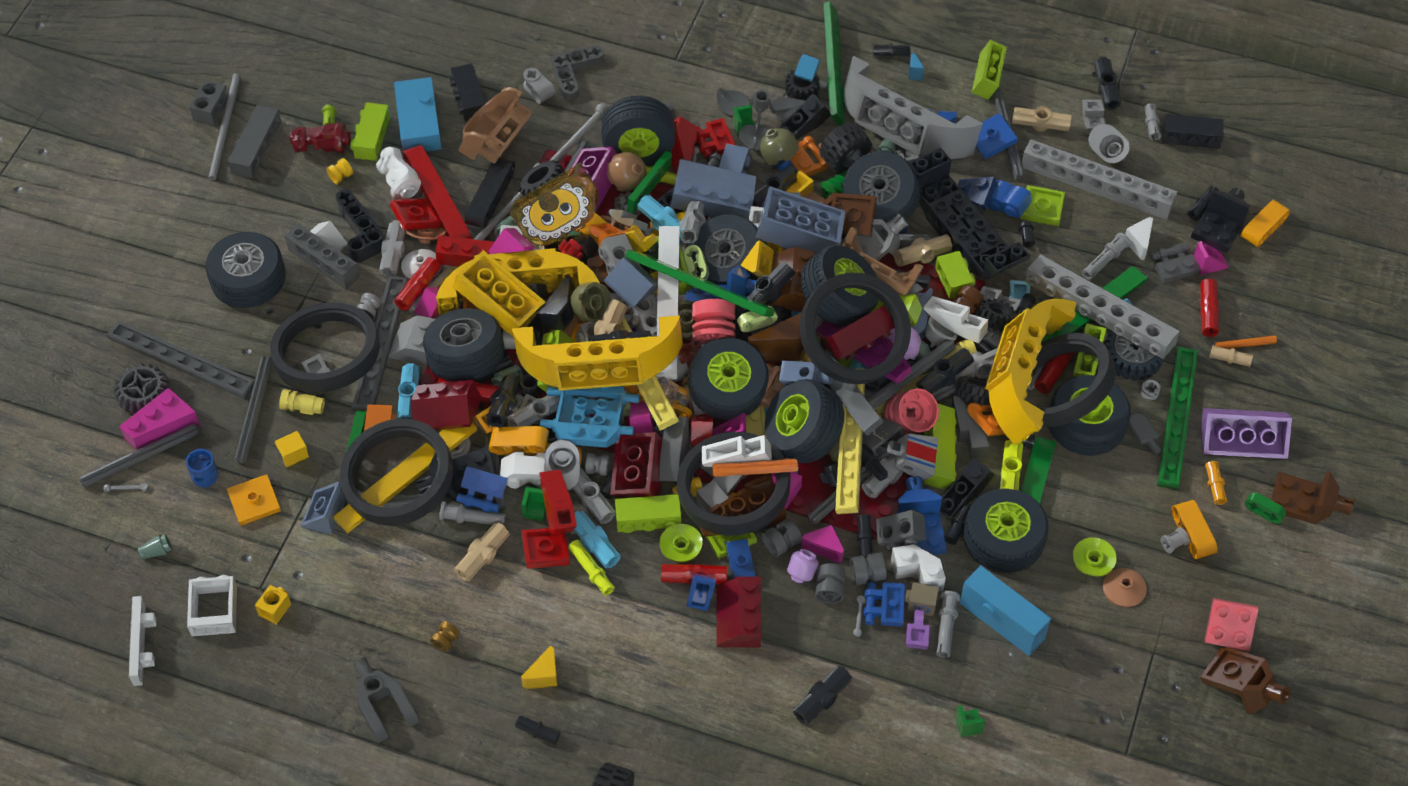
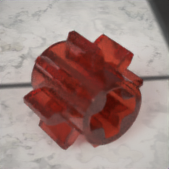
M693 341L687 344L683 343V347L678 354L681 356L679 359L680 363L684 364L686 362L688 367H690L694 354L701 348L700 344L695 346Z

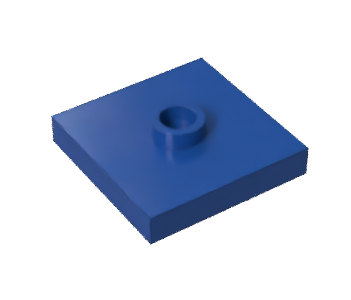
M998 113L981 122L983 125L976 148L984 160L1017 143L1018 138L1002 115Z

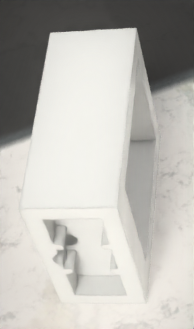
M221 575L213 578L198 577L196 579H189L187 627L191 636L236 633L237 585L234 577ZM229 592L228 615L198 618L199 594Z

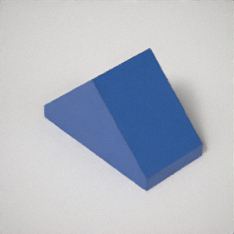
M694 573L686 606L708 611L716 579Z

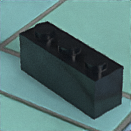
M473 63L452 67V76H449L450 86L455 87V90H453L455 101L459 100L457 104L459 114H463L465 122L469 121L486 104Z
M1176 114L1165 115L1162 143L1220 149L1224 137V119Z

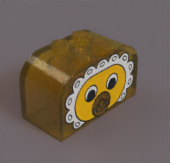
M580 162L516 200L509 214L529 242L538 246H546L557 240L559 242L565 240L569 233L574 230L575 232L582 230L586 226L585 224L594 216L599 194L596 185Z

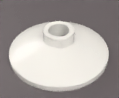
M418 249L408 253L401 264L404 276L410 280L412 275L417 272L428 257L436 259V253L427 249Z

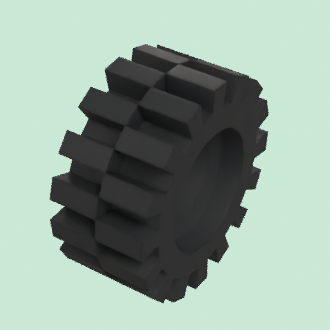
M794 69L791 71V74H787L785 82L787 97L790 96V98L805 101L812 94L818 96L819 77L817 74L812 82L794 76ZM800 83H804V84H807V85H809V86L802 88V87H798V86H796V85H797V84H800Z
M989 298L981 302L977 316L988 319V329L992 328L993 331L999 330V332H1003L1004 327L1015 318L1016 310H1013L1014 307L1009 306L1007 302L1004 304L1002 300L997 301V299L993 298L992 301Z
M967 376L959 377L954 393L957 397L967 402L978 403L979 405H990L989 393L985 389L987 381Z

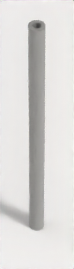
M237 73L233 74L209 173L210 180H216L241 77Z

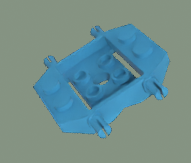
M623 386L559 391V388L548 387L547 396H557L560 400L556 419H541L540 427L552 429L558 440H567L574 445L607 448L618 442L620 434L633 436L634 427L621 426V418L626 402L639 403V394H627ZM585 397H597L602 399L592 400L586 399ZM603 398L614 399V401H607ZM588 414H594V415H595V416L592 417V418H587V417H586V415H588Z

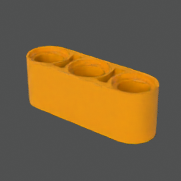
M1273 199L1247 224L1241 233V237L1254 246L1259 247L1287 219L1291 210Z
M540 426L496 427L492 430L488 449L490 452L498 455H510L514 452H524V454L545 453L549 430Z
M1189 500L1172 505L1171 512L1177 527H1182L1189 536L1190 543L1187 547L1193 558L1197 560L1217 554V543L1197 503L1194 500Z

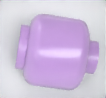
M805 549L792 554L787 571L793 581L803 583V581L813 579L819 565L816 555Z

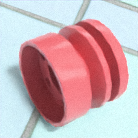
M705 299L692 304V318L697 322L692 325L694 331L692 339L694 342L706 344L718 338H735V332H733L735 331V324L731 322L735 320L734 303L723 299Z
M919 388L895 394L888 399L884 407V418L902 425L904 435L928 431L935 425L939 415L936 399L928 391Z

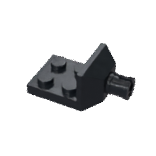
M1238 188L1231 189L1229 193L1214 190L1207 209L1194 228L1190 238L1199 242L1202 241L1227 253L1240 233L1250 205L1243 200L1245 198L1244 192L1240 189L1239 193L1236 194Z
M488 446L452 459L453 478L446 497L456 501L458 493L467 495L469 489L461 487L466 466L497 475L493 457ZM436 452L428 467L430 474L415 479V482L418 483L416 486L420 494L426 492L436 476L438 468Z

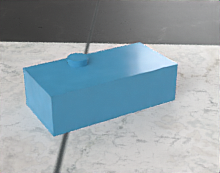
M432 77L394 82L403 151L418 145H422L425 152L441 150Z
M981 565L964 582L960 604L1025 654L1030 656L1045 640L1051 618Z

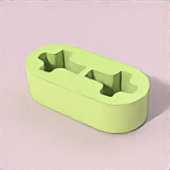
M696 245L688 246L684 251L688 272L697 276L696 267H699L702 271L700 278L707 280L709 270L702 250ZM694 251L696 252L695 257H696V260H697V261H695V262H694V260L691 258L692 252H694Z
M750 311L739 316L737 322L741 331L747 333L772 325L776 322L778 316L776 312H774L773 316L766 317Z

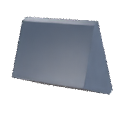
M626 257L621 259L604 280L632 308H635L658 289V282L637 262Z
M340 482L314 491L301 523L302 528L333 534L337 524L333 516L343 509L346 501Z

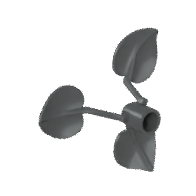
M719 88L717 92L718 106L728 116L733 117V108L752 104L758 112L756 126L745 125L739 132L741 143L753 151L760 150L761 140L769 130L767 127H759L761 112L767 110L769 106L771 113L776 114L777 119L784 122L805 101L795 98H778L771 103L770 95L765 90H758L752 96L750 102L748 97L739 91Z

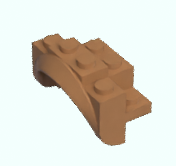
M506 87L483 105L464 127L463 142L458 151L473 161L481 154L495 164L511 146L533 114L532 110L518 101L523 92L512 87Z
M854 227L850 228L844 242L841 244V246L848 247L859 253L870 264L876 277L891 286L898 295L906 296V294H910L923 269L921 264H915L911 271L897 273L892 268L866 255L859 246L858 232Z

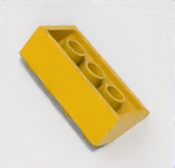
M484 250L457 274L453 285L458 292L476 307L493 316L498 321L499 326L512 337V328L527 327L545 304L542 298Z

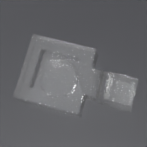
M664 376L660 377L658 382L669 403L672 405L675 402L682 406H687L689 398L678 392L680 386Z

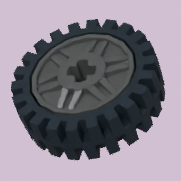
M1110 330L1106 337L1104 345L1111 353L1117 370V376L1120 377L1124 374V379L1127 380L1129 376H1132L1133 381H1137L1138 377L1140 380H1145L1146 376L1148 378L1152 377L1153 373L1156 374L1161 368L1164 359L1157 355L1151 354L1148 350L1135 345L1132 341L1117 335L1112 330Z

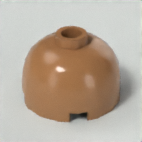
M623 152L614 155L611 162L607 165L609 182L614 184L618 191L627 192L636 189L646 176L645 163L634 153Z

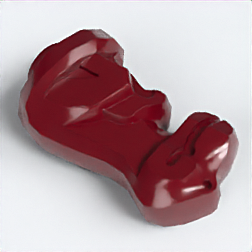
M338 122L315 128L298 127L289 134V140L296 153L307 151L308 145L313 144L315 150L322 148L325 152L336 151L337 153L344 154L347 145L351 144L350 130H347L345 124Z

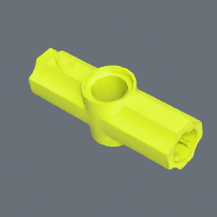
M1011 440L1005 441L1000 489L1007 488L1019 491L1023 451L1022 442L1014 445Z

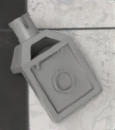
M899 213L887 223L881 219H874L872 237L858 236L859 246L863 253L877 261L888 252L894 255V252L899 250L900 238L897 234L909 224ZM844 237V238L841 240L840 246H841V244L844 242V240H845L846 237Z

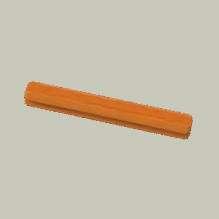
M797 459L713 465V475L715 477L798 471Z

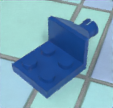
M737 265L728 272L727 285L718 286L747 297L755 290L757 280L750 279L751 275L742 266ZM694 286L686 292V300L689 301L722 299Z
M916 476L915 484L914 478L910 477L906 480L908 491L898 501L897 514L910 510L924 514L926 540L917 542L916 546L932 555L946 554L947 549L940 517L942 497L929 489H923L921 477Z

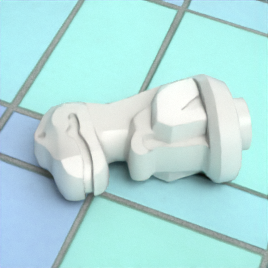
M395 147L383 149L376 167L381 174L386 175V182L391 186L392 198L394 200L411 199L418 192L421 185L416 171L404 162L400 149Z

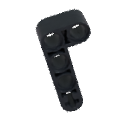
M343 189L337 192L338 210L357 235L348 241L351 260L360 263L381 253L384 240L381 229L350 190Z

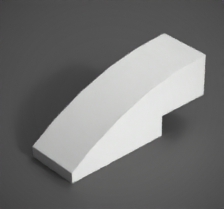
M934 296L924 306V310L933 319L968 340L980 343L987 334L988 319L969 314L970 307Z
M765 435L744 440L742 436L702 446V465L704 467H713L714 464L772 460L771 443Z

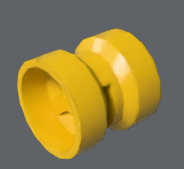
M344 158L338 160L336 165H330L326 168L328 176L335 184L342 182L344 177L353 175L352 167Z

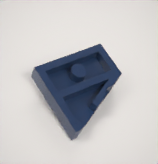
M994 177L959 179L957 185L973 204H977L981 209L986 210L997 181Z

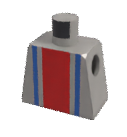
M906 434L898 439L897 442L890 441L887 452L896 455L895 466L897 469L915 478L916 476L921 477L925 481L935 474L938 438Z

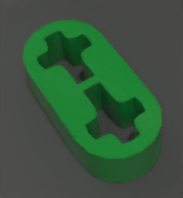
M1250 493L1245 501V506L1250 511L1272 523H1281L1286 515V510L1281 505L1259 493Z

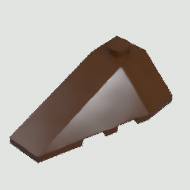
M771 474L749 481L742 490L737 493L733 492L729 495V499L721 504H716L707 511L729 517L741 516L757 510L769 500L776 486ZM785 507L771 523L761 529L784 521L786 519ZM700 527L703 537L720 535Z

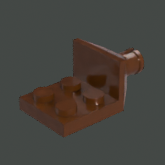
M833 193L822 203L845 211L842 235H847L850 228L854 227L857 229L858 236L872 237L877 204L876 196Z
M1326 471L1321 484L1278 472L1271 497L1272 501L1281 505L1286 510V516L1312 524L1330 517L1333 511L1350 515L1355 502L1353 498L1350 499L1339 495L1340 487L1332 473Z
M1223 646L1200 676L1202 683L1240 695L1246 713L1250 715L1266 707L1270 700L1284 705L1287 703L1286 700L1290 698V688L1275 683L1266 659L1230 647Z

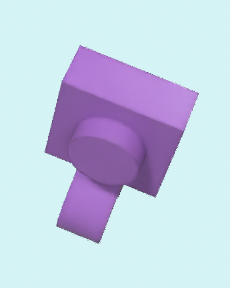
M915 610L913 624L907 623L905 647L928 649L930 626L923 625V610Z

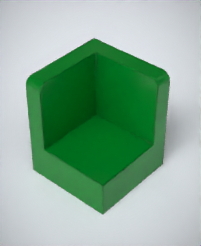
M751 105L733 108V125L737 137H739V132L745 125L755 126Z
M526 487L521 503L523 518L544 521L546 508L542 489Z
M962 705L957 706L955 719L960 737L983 733L985 720L980 718L978 709L964 711Z

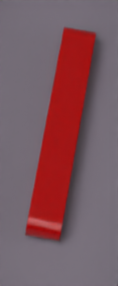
M418 145L403 151L404 159L416 171L421 181L420 189L439 218L440 226L445 230V235L472 239L464 220L423 146Z

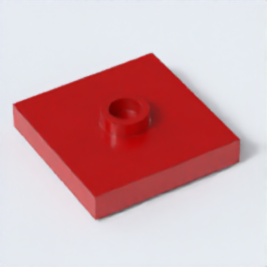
M427 198L390 201L389 206L403 230L440 228L441 222Z
M549 528L522 530L521 536L526 569L570 565L565 533L551 535Z

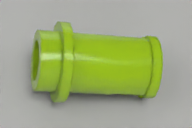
M333 105L324 106L322 109V114L324 115L323 125L335 123L337 110Z

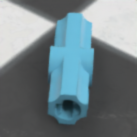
M645 195L638 203V209L651 220L656 230L659 231V226L680 227V220L677 219L675 212L670 207L666 206L664 208L650 195Z
M407 363L405 366H402L401 383L398 387L397 419H412L411 399L416 387L419 386L420 366H416L413 363Z
M584 511L575 512L577 527L574 529V532L580 537V541L589 553H593L605 568L615 566L621 559V556L609 542L605 531L600 526H595Z

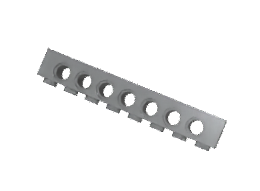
M1031 139L1023 154L1022 166L1029 171L1166 220L1173 208L1177 191Z
M626 234L604 238L600 245L599 255L606 264L608 275L621 259L626 257L627 250H633ZM651 293L635 308H632L622 299V303L627 307L630 322L636 328V331L650 330L652 337L657 336V300L654 294ZM681 351L677 359V379H659L661 383L667 384V382L672 383L684 380L689 368Z
M1041 254L1027 269L1025 282L1030 286L1046 293L1049 297L1077 302L1075 310L1083 316H1087L1099 325L1107 327L1117 335L1123 336L1135 345L1148 350L1151 354L1164 359L1176 345L1179 335L1178 330Z

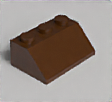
M793 247L773 254L771 273L785 261L796 274L781 288L780 297L774 302H767V305L802 313L806 299L801 287V273L804 265L814 257V251Z

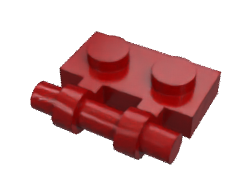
M724 118L706 122V129L701 130L700 126H697L696 141L699 142L700 152L706 159H709L713 150H716L717 154L721 155L724 153L726 144L736 145ZM710 137L711 141L706 142V138Z

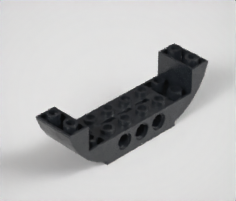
M941 147L909 162L917 175L920 189L919 204L926 215L927 221L939 236L947 234L950 237L952 243L951 251L953 253L960 251L962 257L967 260L969 272H973L982 278H991L1030 258L1031 255L1020 242L1008 247L950 176L952 160Z

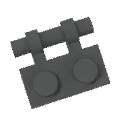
M1176 244L1172 248L1157 249L1154 253H1150L1152 261H1160V263H1156L1155 269L1163 283L1200 273L1201 268L1193 254L1186 256L1184 252L1190 251L1188 244ZM1175 255V259H1168L1169 256Z

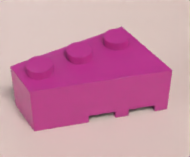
M167 388L119 427L124 439L134 449L138 450L191 424L199 426L200 424L196 412L172 390Z

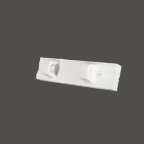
M142 596L132 597L129 678L133 686L143 685V668L155 666L153 653H144L145 628L156 626V616L154 613H146V605L143 602Z

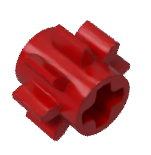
M570 239L569 242L563 240L558 246L560 253L570 255L578 260L583 256L580 252L583 249L582 246L573 239Z

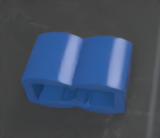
M997 180L988 207L993 211H1004L1010 217H1021L1032 202L1031 192L1023 187L1013 186L1008 182Z

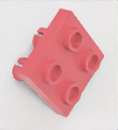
M1213 598L1204 640L1205 643L1250 651L1259 609L1258 606Z

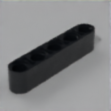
M499 158L495 164H491L466 211L465 224L486 228L514 175V161Z

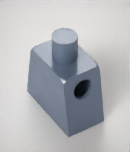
M782 361L779 381L784 386L804 379H811L823 386L833 382L832 378L822 373L812 362Z

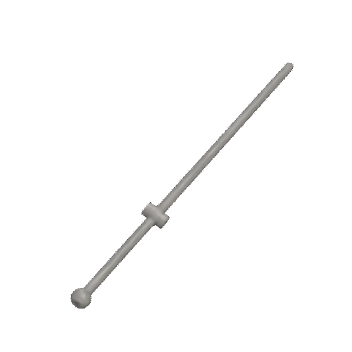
M605 103L598 104L595 108V114L549 161L559 162L597 121L603 118L609 106ZM519 192L474 239L484 240L495 229L496 225L524 199L522 194ZM447 266L428 287H439L457 267ZM423 293L409 308L410 313L415 311Z

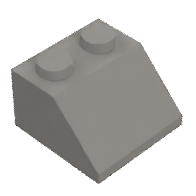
M417 315L400 323L388 358L428 366L423 346V336L435 319Z

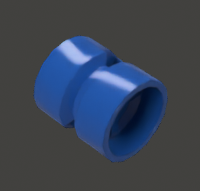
M196 449L189 453L186 458V465L193 483L199 487L213 485L218 479L219 472L212 453L206 449Z

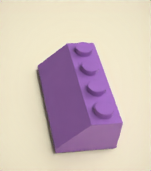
M1203 408L1201 424L1203 454L1288 459L1292 417L1286 412Z

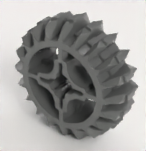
M141 363L140 367L133 364L132 369L126 368V373H119V379H115V386H113L114 398L118 406L123 408L126 413L130 411L133 415L167 388L171 390L170 381L163 370L161 371L158 366L153 367L151 363L146 367Z

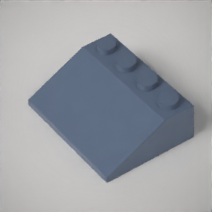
M680 159L670 207L686 211L688 204L692 200L701 201L704 204V215L719 217L722 214H737L749 219L754 200L756 176Z
M769 187L756 238L764 242L780 245L786 249L797 247L814 251L815 256L825 247L831 245L840 246L845 211Z

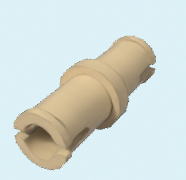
M1213 345L1209 358L1227 361V364L1235 363L1250 367L1253 355L1235 351L1234 348L1229 350Z

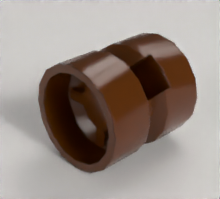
M963 286L952 302L970 307L969 314L975 315L984 297L976 288Z

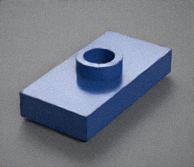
M748 539L726 542L725 545L733 579L739 576L756 577Z

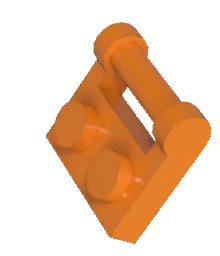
M806 136L802 141L798 142L799 151L790 159L792 166L798 172L802 171L810 177L829 168L827 163L820 157L819 149L815 145V140L812 136ZM809 148L819 163L815 164L804 149Z
M971 403L968 405L967 411L988 436L1005 435L993 414L991 404L979 405L978 403ZM987 412L990 413V415H983V414H982V413H987Z

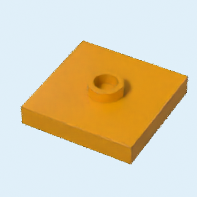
M267 474L226 488L240 526L281 512Z

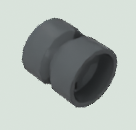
M787 518L777 524L776 529L772 527L763 533L762 541L769 553L777 558L785 553L788 547L793 548L802 542V536L794 522Z
M881 552L868 554L867 558L864 556L850 558V569L855 585L867 584L870 579L873 582L886 580V567Z
M828 563L817 568L818 584H816L815 598L818 601L826 604H836L843 600L845 569L842 566Z

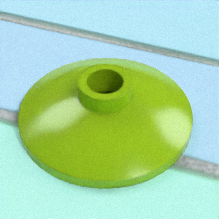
M677 524L664 530L660 537L659 545L662 554L667 559L683 563L691 561L699 555L703 541L701 534L694 527L687 524ZM679 545L685 546L684 548H678Z
M1095 537L1086 538L1077 543L1074 548V564L1086 575L1094 577L1104 576L1115 567L1116 552L1103 539Z

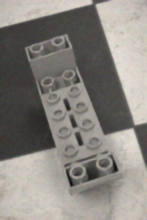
M853 56L843 91V101L846 109L855 119L854 122L918 156L925 155L940 147L950 159L964 158L974 154L983 123L968 115L956 124L868 79L866 76L870 64Z

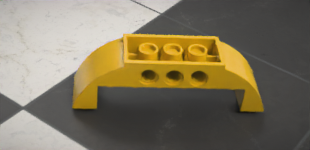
M555 248L489 254L526 286L546 284L548 293H553L566 276H570L575 289L586 282H598L600 284L596 275L587 265L570 255L556 252ZM471 261L455 269L440 286L436 296L439 316L460 309L459 301L463 300V295L453 285L457 274Z
M1067 299L1045 300L1034 306L1031 310L1029 308L1025 309L1004 327L985 389L988 390L991 408L999 426L1014 445L1019 444L1023 440L1026 441L1031 434L1038 432L1043 426L1044 411L1025 400L1028 394L1026 390L1032 381L1031 374L1037 365L1036 357L1042 348L1041 341L1045 334L1051 335L1055 331H1059L1065 323L1071 322L1074 319L1077 304L1075 301Z
M680 315L659 317L660 336L536 346L533 327L512 328L517 357L523 368L535 379L547 385L558 387L559 391L643 384L644 380L654 377L666 369L677 357L683 345Z

